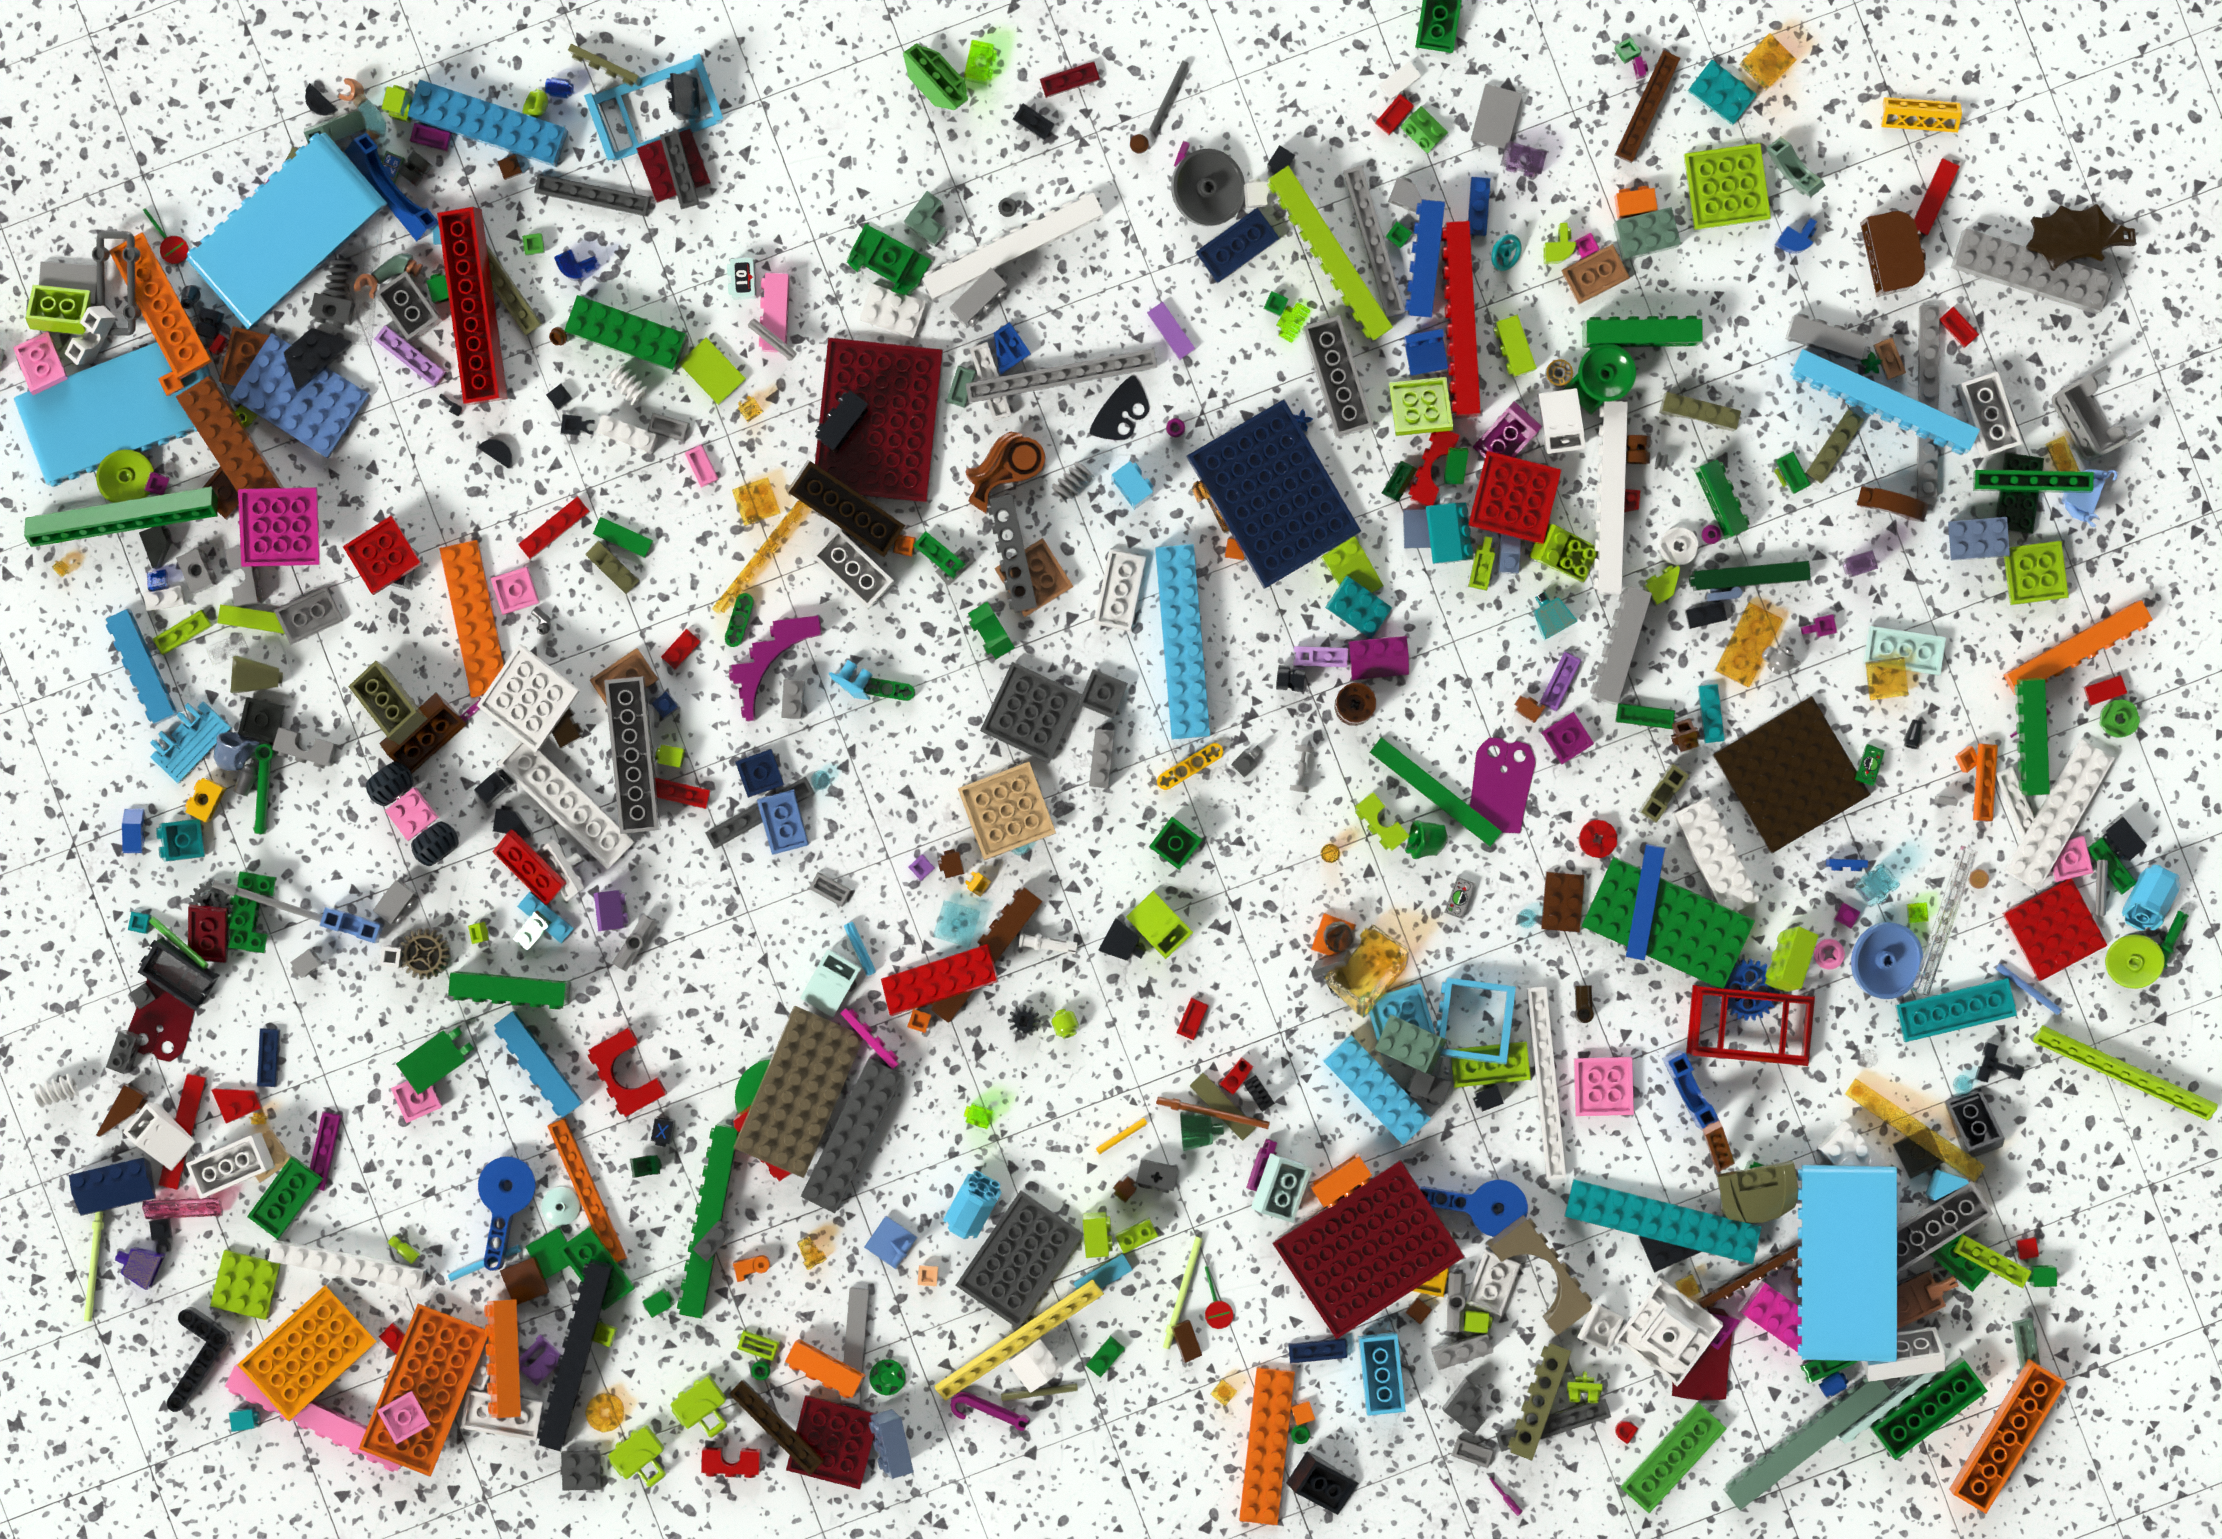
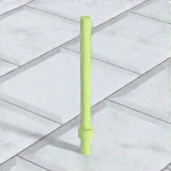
M103 1211L95 1213V1221H92V1229L94 1231L84 1321H92L101 1230H104V1221H102Z
M1195 1237L1171 1321L1166 1327L1165 1332L1167 1334L1163 1348L1170 1349L1174 1337L1171 1327L1178 1324L1203 1238Z

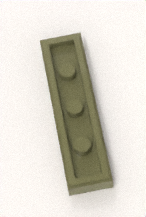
M1204 1073L1199 1075L1189 1085L1211 1109L1245 1116ZM1222 1119L1242 1141L1256 1129L1255 1126Z

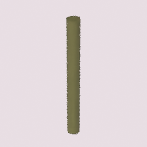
M1077 1383L1038 1388L1031 1393L1028 1390L1001 1393V1400L1008 1401L1078 1391Z

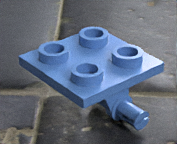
M885 1216L864 1248L896 1269L903 1258L906 1259L908 1256L907 1252L913 1246L917 1236L888 1216Z

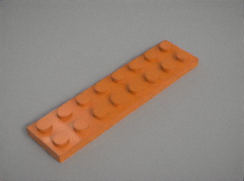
M141 232L134 236L135 247L141 254L139 260L135 262V302L176 379L180 380L211 363L212 360L185 309L182 307L146 236ZM127 241L109 250L127 285V262L122 256L124 248L127 247Z
M478 540L439 548L471 698L484 695L504 666Z
M1256 1367L1239 1521L1278 1525L1295 1371Z

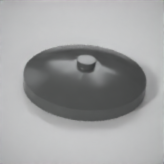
M1200 149L1186 155L1177 164L1171 179L1172 198L1179 212L1189 221L1201 226H1216L1227 222L1240 210L1245 197V180L1240 167L1229 155L1216 149Z

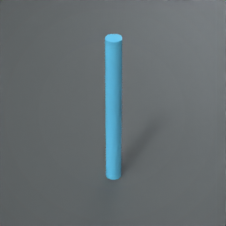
M518 1244L507 1249L505 1258L521 1252L520 1245ZM496 1257L490 1259V1265L498 1262ZM484 1259L448 1274L450 1282L484 1268Z

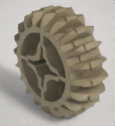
M420 928L417 930L418 935L416 932L411 931L412 938L409 936L404 937L408 943H400L401 946L405 947L402 950L404 956L401 957V960H405V963L401 967L408 966L409 968L406 970V973L409 974L413 971V978H416L419 973L420 980L424 979L425 974L429 980L432 977L431 973L434 977L439 976L437 970L440 972L445 971L441 965H449L448 962L444 961V958H451L450 955H445L446 951H450V947L444 948L443 945H446L448 941H440L443 938L442 934L435 937L437 934L436 930H433L430 935L429 928L425 929L424 934ZM420 938L430 939L435 945L427 947L420 941ZM415 942V947L417 951L416 954L412 958H410V949L413 943ZM432 949V951L428 952V955H426L428 956V958H417L421 956L420 953H423L421 952V950L428 951ZM439 950V959L434 966L432 955ZM422 961L429 967V970L420 969L413 963Z

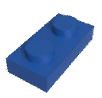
M1826 859V866L1831 867V871H1843V867H1851V871H1862V868H1868V860Z

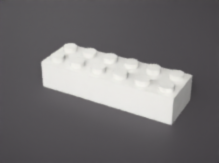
M1704 797L1673 812L1672 815L1714 902L1737 912L1760 901L1710 797Z

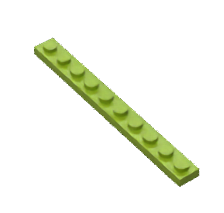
M2042 1025L2033 1038V1042L2207 1121L2217 1110L2218 1104L2046 1026Z

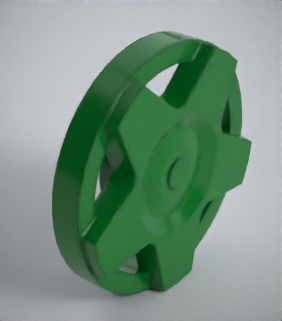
M884 1359L872 1367L869 1379L872 1388L877 1393L889 1396L896 1394L902 1389L906 1375L900 1363L892 1359ZM885 1363H893V1365L887 1367ZM877 1367L878 1374L873 1376L874 1370ZM899 1371L902 1373V1379L898 1377ZM875 1385H881V1390L878 1389ZM893 1386L898 1387L896 1390L890 1392Z

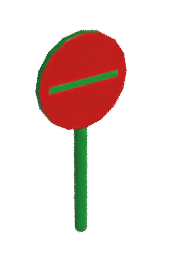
M144 208V213L164 238L160 245L162 258L171 264L183 262L189 252L186 241L179 236L167 237L148 210Z
M1205 1266L1214 1301L1206 1308L1205 1319L1212 1328L1224 1329L1232 1322L1233 1310L1228 1303L1217 1301L1209 1268Z

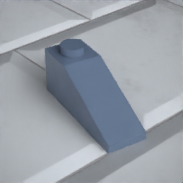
M1501 534L1497 573H1519L1521 539Z

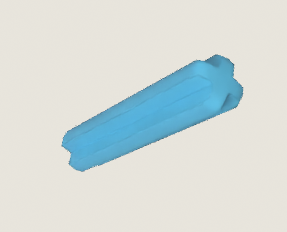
M854 923L845 924L846 933L866 975L874 974L876 970Z

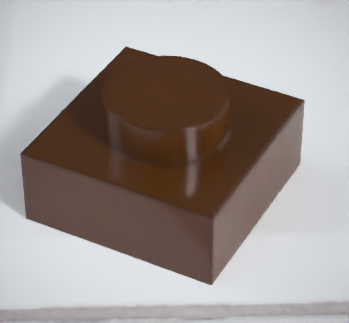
M516 155L497 161L504 180L523 174Z

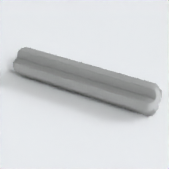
M752 319L748 323V327L786 358L791 361L797 355L796 351L756 319Z
M2104 859L2097 861L2095 915L2097 916L2106 915L2108 861Z

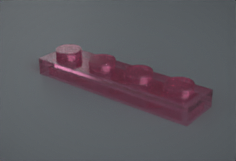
M220 1198L143 1201L142 1203L145 1219L223 1215Z

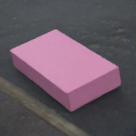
M703 445L685 452L701 488L719 480Z

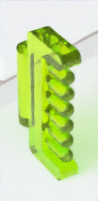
M1296 303L1294 308L1287 305L1276 324L1277 327L1281 328L1278 336L1292 343L1294 341L1293 338L1296 337L1295 334H1298L1297 330H1300V326L1303 325L1301 321H1305L1303 317L1308 316L1306 313H1310V309L1300 303Z

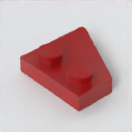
M219 1088L211 1090L226 1124L263 1108L255 1090Z

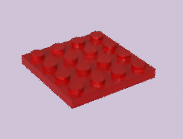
M1486 451L1468 526L1543 544L1562 469Z
M2072 878L2064 880L2002 913L2038 981H2042L2108 946Z

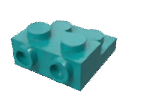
M200 819L161 823L159 828H156L157 839H161L162 847L158 848L159 857L163 858L164 862L205 857Z

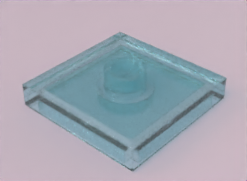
M944 900L933 937L970 948L981 911Z

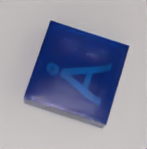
M166 569L147 572L149 592L169 589L168 572Z

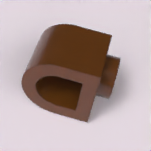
M1129 1176L1123 1182L1119 1179L1113 1187L1115 1190L1113 1194L1126 1203L1137 1189V1186H1135L1136 1182Z

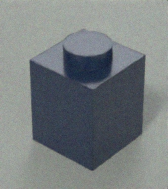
M669 692L663 693L651 703L663 719L668 718L680 708Z

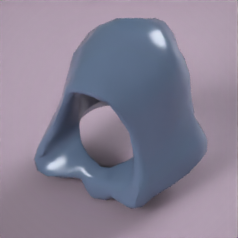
M236 732L219 733L216 737L217 744L213 757L217 766L225 771L241 770L260 743L247 739Z

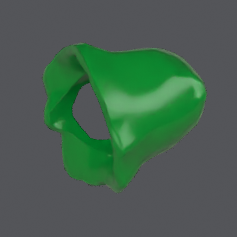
M1420 820L1413 821L1405 851L1407 854H1411L1413 859H1420L1431 855L1437 856L1447 844L1448 835L1445 825L1422 822Z

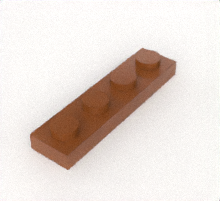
M1720 1121L1708 1124L1702 1131L1714 1167L1717 1172H1720L1734 1165L1735 1162Z

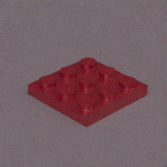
M691 129L679 132L695 189L711 184ZM661 139L636 148L656 202L659 203L677 196Z

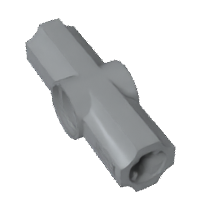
M643 914L612 963L620 969L627 971L658 923ZM633 937L638 938L640 941L638 948H633L630 944Z
M1449 1272L1447 1331L1463 1332L1466 1273ZM1455 1297L1461 1299V1304L1457 1307L1451 1305V1300Z

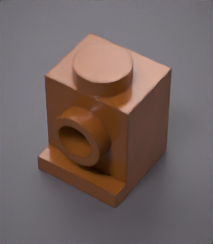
M1520 695L1514 703L1517 706L1514 711L1535 723L1545 709V706L1540 705L1539 707L1537 706L1538 702L1530 696L1525 698Z

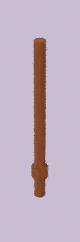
M1157 1097L1156 1104L1171 1107L1172 1110L1179 1111V1109L1264 1129H1269L1270 1125L1268 1121L1184 1103L1180 1099L1173 1098L1171 1100Z

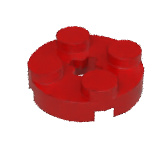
M1589 821L1582 827L1579 833V846L1585 854L1591 857H1606L1617 846V833L1614 827L1606 821ZM1595 834L1603 836V839H1601V844H1598V842H1593Z

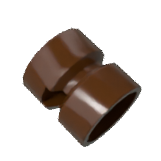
M1627 435L1626 447L1628 451H1626V463L1650 464L1648 448L1651 447V436Z

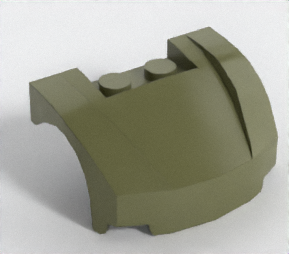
M1793 1161L1716 1174L1722 1204L1721 1211L1730 1220L1749 1224L1764 1223L1783 1216L1796 1206L1798 1184Z

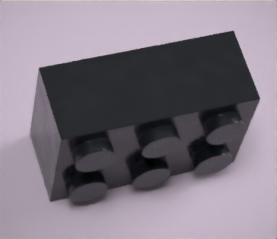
M852 391L842 394L838 400L840 404L836 409L833 407L827 414L828 420L825 424L821 423L815 430L817 440L834 453L839 451L870 410L869 404Z

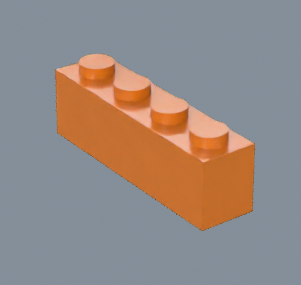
M801 1339L794 1342L785 1360L791 1369L805 1372L806 1377L812 1380L818 1379L823 1382L822 1385L828 1389L834 1388L839 1391L841 1396L848 1399L849 1397L853 1398L856 1396L866 1377L860 1371Z

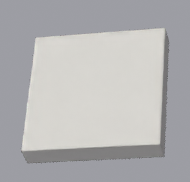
M1594 1303L1577 1338L1608 1352L1625 1317Z

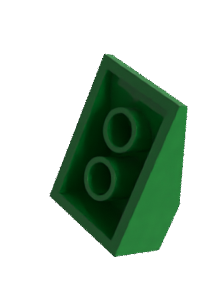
M1423 0L1415 48L1453 53L1462 0Z

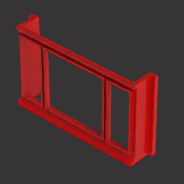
M1692 985L1686 1054L1808 1066L1815 996ZM1703 995L1722 996L1717 1048L1698 1046ZM1728 997L1783 1002L1778 1053L1723 1048ZM1789 1003L1806 1004L1801 1055L1785 1054Z

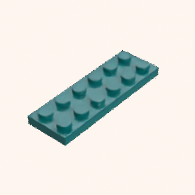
M2009 978L1895 1005L1904 1042L2017 1016Z

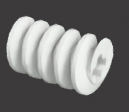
M624 363L613 369L606 379L611 378V384L617 383L615 388L617 390L622 389L620 393L622 395L627 394L626 400H632L631 405L634 406L645 397L647 386L640 387L642 381L635 382L634 380L637 375L635 374L630 377L629 374L632 370L624 371L626 366Z
M66 1074L67 1080L60 1076L59 1083H57L55 1078L52 1079V1085L45 1081L44 1088L40 1083L37 1084V1090L34 1091V1095L39 1107L42 1108L45 1104L51 1105L52 1102L58 1103L59 1100L64 1101L67 1097L73 1098L74 1094L79 1096L77 1084L70 1074Z

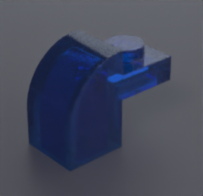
M572 249L554 256L562 274L573 281L586 280L583 272L587 274L597 270V266L600 265L596 256L578 263Z

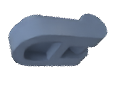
M1734 587L1726 592H1722L1721 588L1710 589V593L1707 594V602L1740 598L1742 596V589Z

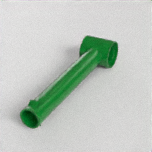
M268 743L259 745L255 751V755L259 760L255 826L252 827L255 834H266L268 829L266 828L270 768L271 760L276 756V751L272 750L273 745ZM264 747H267L270 750V755L268 758H265L262 755V749Z

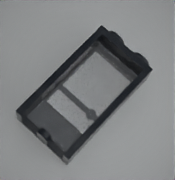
M164 937L157 941L154 940L148 948L150 950L149 954L145 955L139 963L141 967L138 973L193 1010L201 1007L220 975L208 968L203 970L184 952L166 941Z

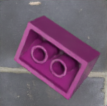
M1407 636L1348 642L1352 680L1409 675Z

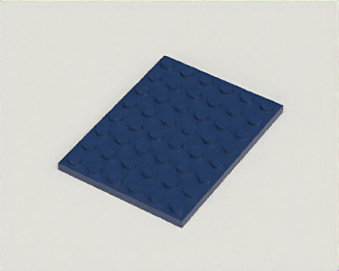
M1285 399L1186 456L1264 589L1362 532Z

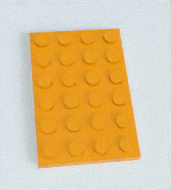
M324 1285L237 1365L290 1422L377 1341L332 1291Z

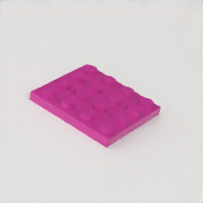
M317 487L238 489L241 567L320 565Z

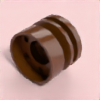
M1362 683L1348 684L1340 690L1335 699L1334 710L1336 716L1341 722L1349 726L1364 724L1371 718L1376 709V698L1374 692L1368 686ZM1351 701H1353L1354 703H1359L1357 707L1358 710H1356L1355 708H1350L1352 704Z

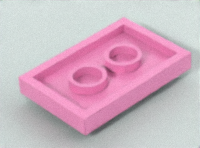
M48 331L13 347L32 395L68 379L52 336Z

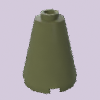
M233 656L230 693L236 694L276 688L278 683L282 684L283 672H279V668L244 657Z

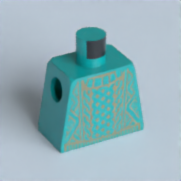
M1545 592L1535 597L1540 608L1534 610L1533 613L1544 640L1578 622L1558 597L1550 601Z

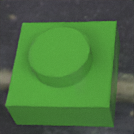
M542 233L522 236L526 256L545 253Z

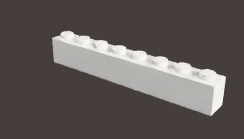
M281 1240L272 1242L268 1260L415 1290L424 1288L427 1272L426 1268Z

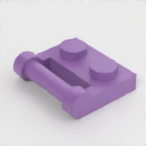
M540 1334L536 1341L519 1357V1369L537 1386L557 1366L560 1353ZM543 1346L546 1350L527 1367L524 1363Z

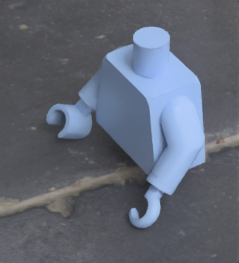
M2094 469L2080 471L2094 472L2093 492L2064 493L2061 502L2065 504L2066 510L2073 518L2088 522L2091 527H2096V524L2091 521L2094 518L2100 520L2094 511L2105 483L2104 480L2109 478L2111 473H2114L2112 480H2116L2118 474L2115 470L2108 472Z

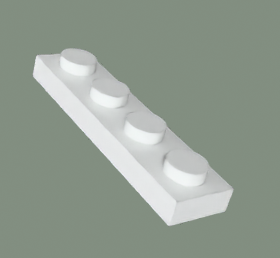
M988 343L969 348L980 381L998 378L999 376ZM1006 397L987 400L993 421L1012 416Z

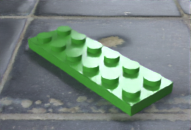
M1697 1402L1620 1487L1645 1511L1650 1513L1727 1428Z

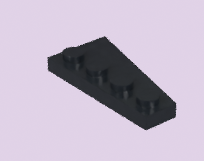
M1642 1236L1638 1237L1654 1273L1701 1253V1251Z

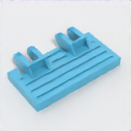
M202 702L197 707L203 712L202 715L189 703L185 705L186 709L196 717L193 723L185 714L180 711L178 712L177 716L184 723L171 734L176 742L163 731L158 733L160 738L170 746L167 750L155 740L150 742L157 750L150 758L176 783H180L217 744L216 737L219 733L229 732L232 729L205 702Z

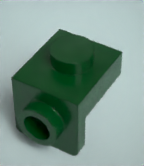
M658 1155L630 1158L632 1178L660 1174L662 1164Z

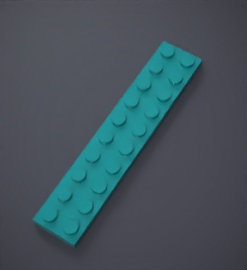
M1575 1179L1572 1182L1564 1215L1567 1218L1749 1264L1754 1262L1762 1228L1761 1226L1730 1220L1725 1217Z

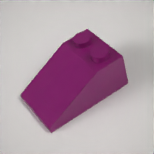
M1513 401L1472 447L1484 458L1486 451L1515 457L1542 426Z

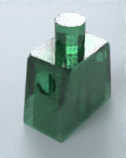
M1180 1113L1183 1151L1213 1144V1135H1224L1223 1123L1212 1124L1211 1116Z

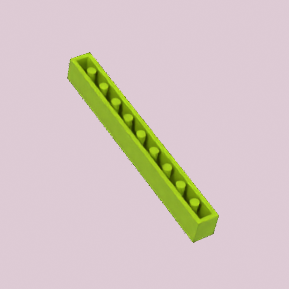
M1286 166L1268 178V188L1273 194L1276 192L1279 200H1277L1283 210L1287 209L1290 214L1288 216L1293 226L1297 225L1300 229L1299 235L1304 242L1307 241L1311 246L1309 251L1315 259L1318 257L1322 263L1319 265L1325 275L1329 274L1332 279L1330 281L1331 285L1342 294V297H1340L1346 307L1350 306L1353 311L1351 313L1356 323L1360 322L1363 326L1361 331L1367 339L1375 340L1392 329L1393 326L1290 167Z

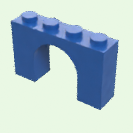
M1677 1050L1662 1058L1696 1127L1702 1130L1708 1124L1720 1121L1712 1104H1709L1701 1093L1691 1071L1694 1069L1686 1053Z

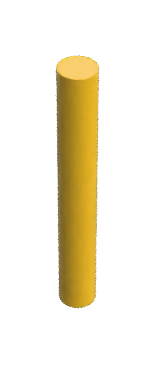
M1145 1118L1137 1121L1096 1148L1099 1155L1146 1126L1148 1124Z

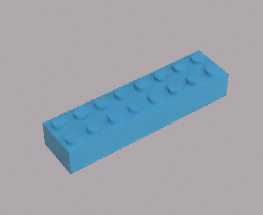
M420 79L407 115L411 120L553 167H557L568 134V130L565 127Z

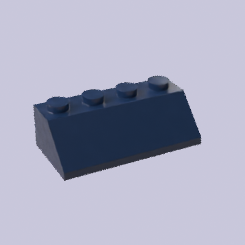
M144 1157L69 1175L71 1194L80 1216L156 1199L151 1163Z

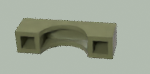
M1666 392L1663 395L1659 413L1698 420L1717 428L1735 431L1737 430L1741 411Z

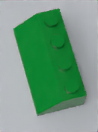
M1717 459L1695 469L1694 472L1725 540L1748 530L1749 520L1740 510L1742 505L1739 498L1734 497L1732 482L1725 477L1726 469L1722 462L1719 463Z

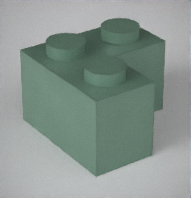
M926 191L904 220L905 225L934 247L938 245L947 233L946 228L933 219L943 207V202L929 191Z

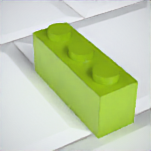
M1518 314L1497 321L1494 324L1493 332L1495 338L1500 339L1501 346H1499L1502 357L1506 356L1508 363L1505 365L1508 374H1512L1513 378L1535 371L1537 367Z

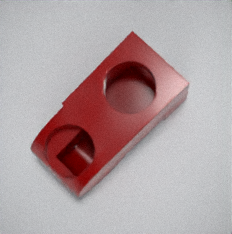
M1241 1057L1218 1085L1231 1095H1234L1254 1066Z

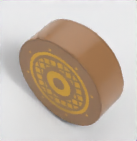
M1977 869L1969 874L1968 880L1972 887L1981 889L1987 886L1989 876L1984 870Z

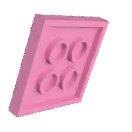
M1632 1057L1574 1058L1575 1116L1634 1115Z

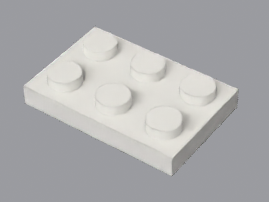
M871 284L859 320L914 339L926 302Z

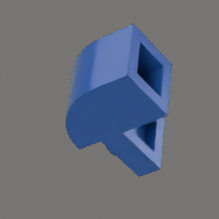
M1810 218L1800 233L1787 226L1774 245L1792 254L1805 251L1813 244V241L1808 239V237L1811 238L1816 232L1817 228L1814 226L1817 221Z

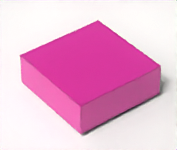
M1592 233L1574 241L1582 259L1600 250Z

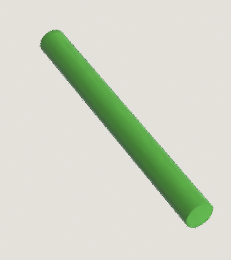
M152 917L149 920L151 925L203 970L208 967L209 964L158 919Z

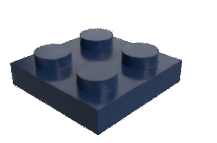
M772 749L735 761L748 798L785 785Z

